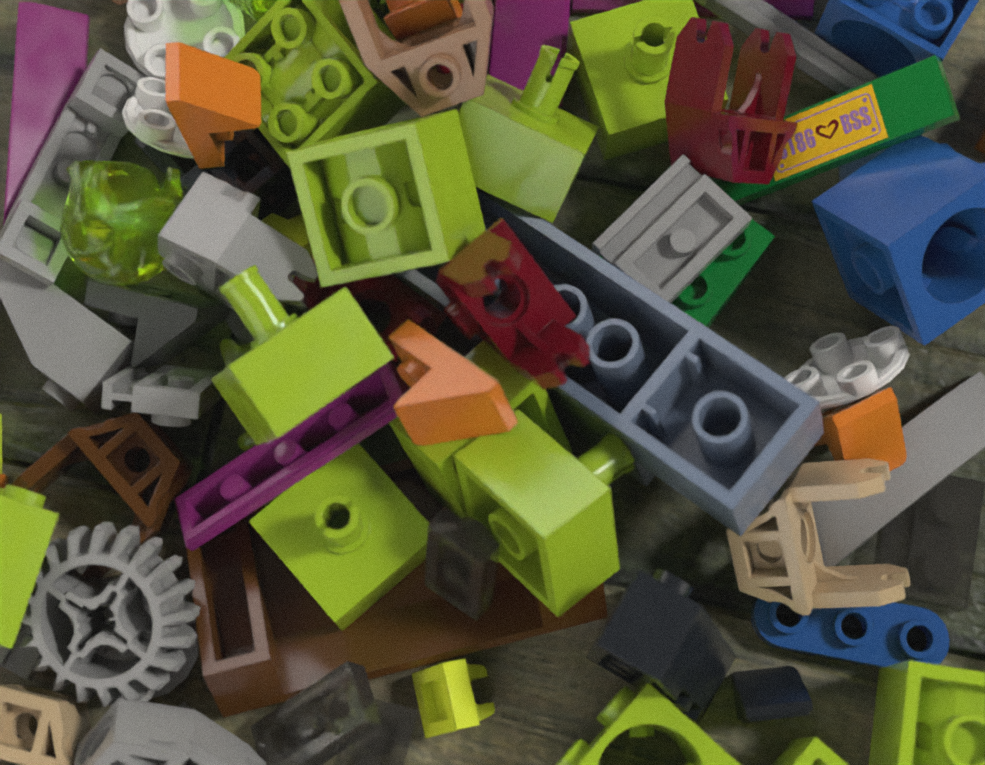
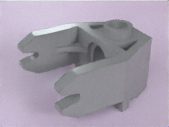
M202 172L158 234V254L164 258L162 261L164 267L182 281L191 285H199L212 297L233 309L225 295H222L218 289L255 264L259 269V274L281 306L286 304L306 311L307 306L302 302L304 295L292 283V275L312 283L318 278L317 269L308 251L258 219L261 198L250 192L239 190L221 179Z
M118 698L77 745L74 765H183L188 758L199 765H266V762L249 744L195 709Z

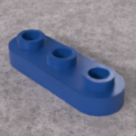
M756 597L751 609V623L755 633L764 643L777 649L876 668L908 660L940 665L949 649V633L942 619L931 610L918 606L893 602L873 607L813 608L810 615L798 614L797 622L793 627L782 625L776 617L777 607L782 602H767ZM846 615L855 616L861 622L862 633L859 638L850 639L843 633L841 623ZM912 627L919 628L926 636L927 643L921 652L914 651L907 643V633Z

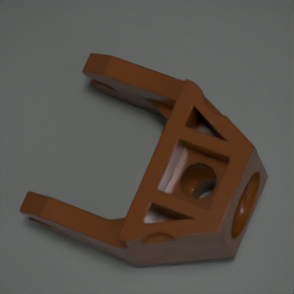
M135 412L108 419L103 423L88 427L71 429L65 437L20 474L11 485L40 494L74 464L91 461L135 512L131 525L139 526L140 545L142 546L153 537L159 538L167 531L176 509L174 499L183 493L194 464L160 425L151 422L150 416ZM148 451L150 464L146 470L142 471L139 461L141 456ZM91 564L82 575L87 579L95 576L103 581L105 578L114 576L120 571L104 565Z

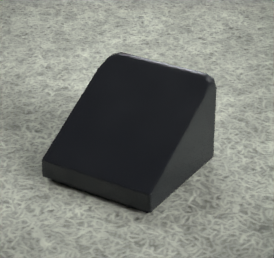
M782 666L738 671L732 676L737 720H741V723L810 715V711H813L810 695L795 667Z

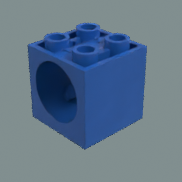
M829 0L814 34L882 77L934 55L943 61L979 0Z
M919 135L889 147L812 200L849 297L891 325L898 327L902 332L925 346L985 303L984 162L978 163L955 152L946 143L939 144Z

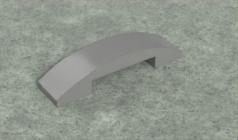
M101 48L96 52L47 137L0 232L1 260L48 286L55 282L80 231L77 229V226L121 138L129 131L122 117V111L126 100L135 95L138 80L145 78V75Z
M978 372L902 427L907 454L906 462L890 471V480L884 481L885 492L861 499L811 502L825 567L839 564L870 540L881 528L967 461L974 459L985 450V376L981 372Z

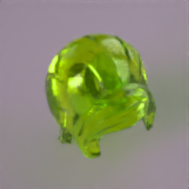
M75 159L66 168L70 176V184L62 209L60 224L61 240L72 263L87 277L111 285L139 284L159 274L165 267L162 264L164 258L158 253V234L183 200L180 171L167 167L165 184L161 189L153 172L138 164L124 161Z

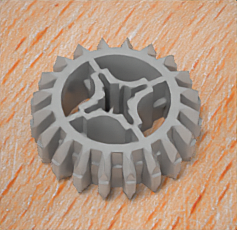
M102 522L94 527L93 532L88 527L80 526L68 533L67 540L60 537L48 544L45 553L46 557L43 559L28 602L30 605L27 606L21 622L31 626L32 633L23 638L20 647L29 649L37 647L42 657L35 663L33 671L43 672L51 667L57 672L53 690H64L71 683H75L77 703L89 701L98 692L104 707L113 705L123 695L127 700L139 701L148 693V688L158 691L170 681L171 675L169 671L177 672L185 665L188 656L183 651V648H189L194 644L198 635L186 623L193 621L199 616L201 607L194 603L183 601V596L195 588V580L185 578L177 581L173 571L182 564V557L174 555L163 561L158 556L162 549L163 538L153 537L141 546L139 526L129 525L117 534L113 522ZM95 564L114 568L122 572V574L111 583H106L95 576L87 579L77 572V569L82 565ZM142 592L148 601L152 616L144 609ZM117 596L110 606L114 616L108 619L116 622L100 631L107 620L103 611L109 608L102 607L101 605ZM68 616H69V617L71 618V620H72V623H73V625H74V630L72 629V626H71V624H70V622H69ZM103 645H110L122 653L129 649L141 658L127 661L112 660L96 654V651Z

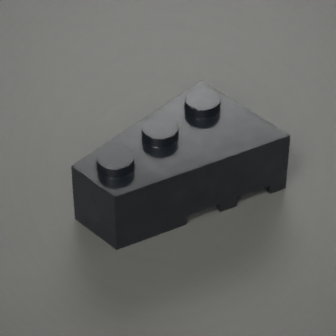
M655 568L651 576L638 570L623 591L587 654L586 659L637 689L647 683L651 684L686 717L699 725L733 664L736 655L703 606L688 598L693 589L687 583L659 568Z

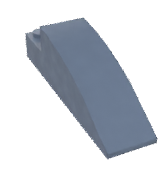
M476 187L486 230L500 218L505 220L576 315L566 327L579 333L590 346L588 364L584 367L574 366L573 364L567 366L563 373L568 381L563 386L546 389L559 421L592 447L599 443L601 438L608 433L614 434L627 446L634 458L632 464L635 465V468L628 472L630 476L645 487L648 486L655 476L741 537L823 435L824 428L820 402L544 219ZM448 262L391 273L445 314L443 308L450 303V300L436 284L438 271ZM500 279L493 281L497 289L492 294L483 296V306L494 303L499 297L501 291ZM449 318L442 324L443 327L471 350L483 341L477 334L471 339L465 337Z

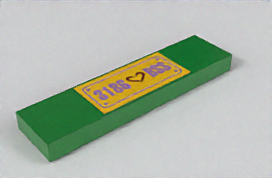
M936 55L784 116V120L796 122L797 128L793 137L786 143L782 159L769 184L734 183L713 177L709 178L738 205H742L960 120L942 61Z

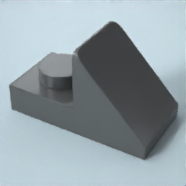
M124 276L88 279L84 305L109 311L108 320L111 322L137 326L131 362L134 369L160 365L170 361L228 318L230 307L220 301Z

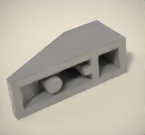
M0 259V299L31 364L48 378V381L41 389L72 412L79 403H82L92 412L98 414L102 409L103 382L131 365L134 343L54 284L48 286Z

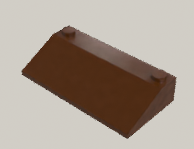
M410 459L379 467L436 530L441 547L343 631L249 522L278 496L197 549L191 551L186 547L190 579L195 580V588L192 590L193 603L201 607L200 614L196 617L203 677L222 717L608 618L604 583L600 584L561 616L557 617L472 536L469 529L429 494Z

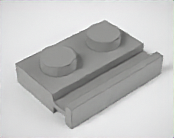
M683 154L593 242L591 251L669 303H672L749 226L752 217L705 174L702 176L690 165V160Z
M130 365L103 382L101 408L113 409L121 402L128 401L132 402L131 412L151 414V422L154 424L171 427L191 425V419H199L223 398L211 381L221 371L163 365L150 373L145 372V367L134 369Z

